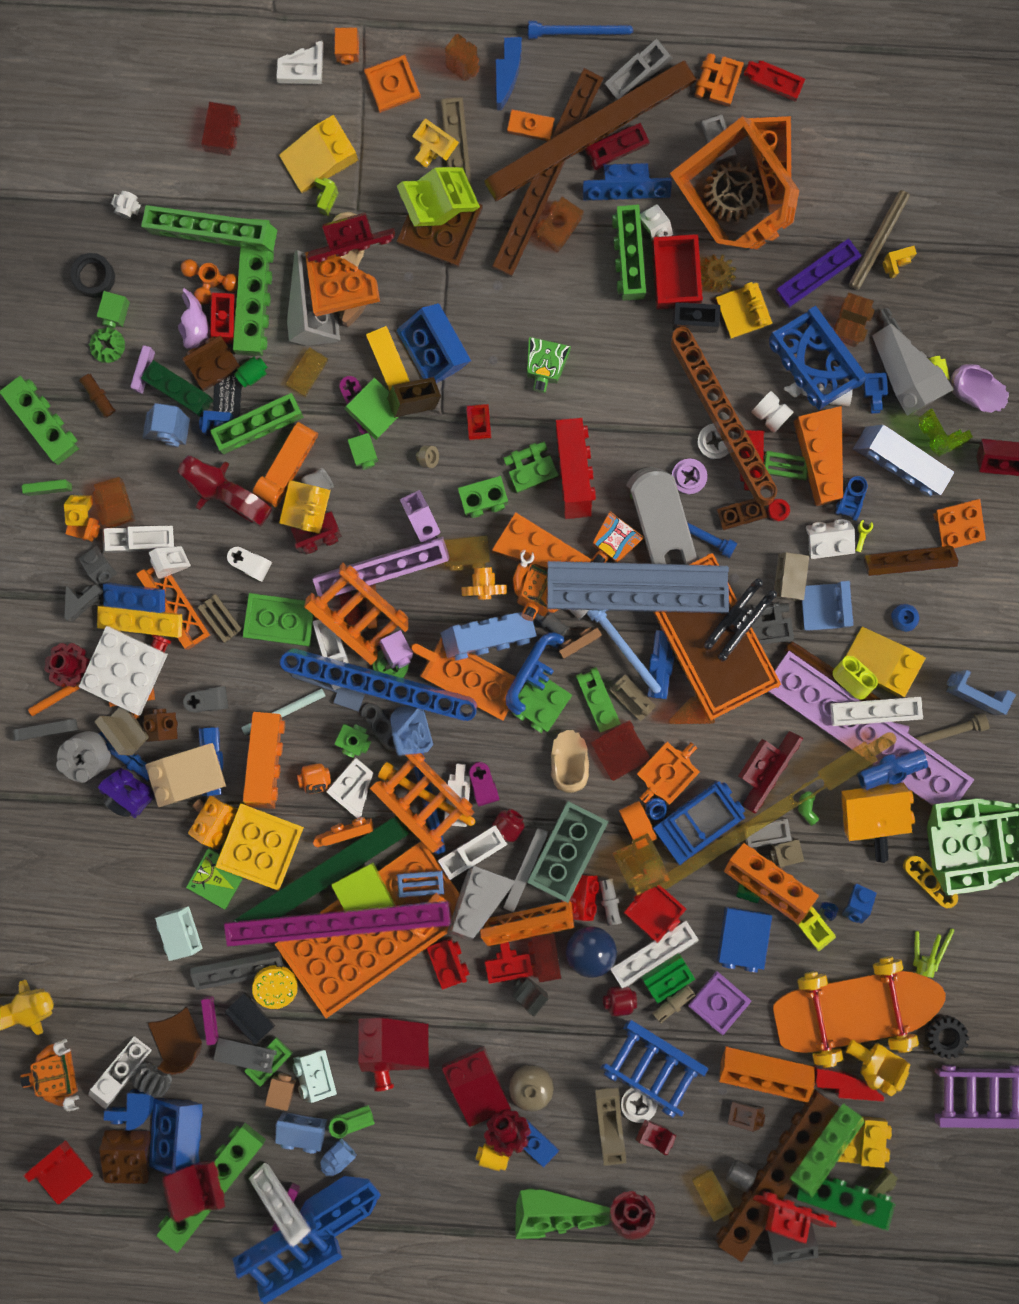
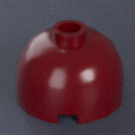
M634 1191L621 1193L614 1199L610 1209L612 1228L624 1239H642L649 1234L654 1225L656 1213L654 1204L644 1194L641 1196Z

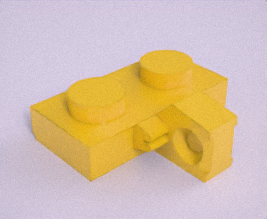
M427 119L423 120L412 136L421 143L419 148L421 150L415 157V160L426 168L438 156L447 161L459 144L456 139Z

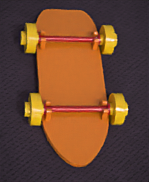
M892 956L880 958V962L874 963V974L832 983H828L826 974H818L817 971L804 973L805 977L797 979L799 989L786 993L773 1004L779 1042L782 1047L794 1052H815L813 1054L814 1064L823 1065L824 1068L836 1066L837 1062L843 1060L842 1050L832 1048L847 1046L852 1039L857 1043L891 1037L888 1039L890 1050H898L899 1053L912 1051L913 1047L918 1046L919 1043L916 1034L907 1033L924 1026L939 1012L945 1002L944 989L939 983L915 972L902 971V960L893 959Z

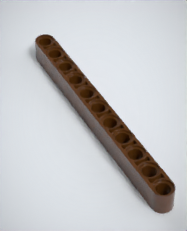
M684 60L484 180V184L495 202L499 201L686 89L697 79Z

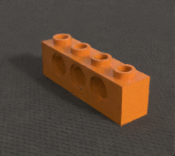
M745 843L732 856L724 870L726 874L798 925L819 897L811 888L797 881L791 874L780 869L772 861L766 859Z

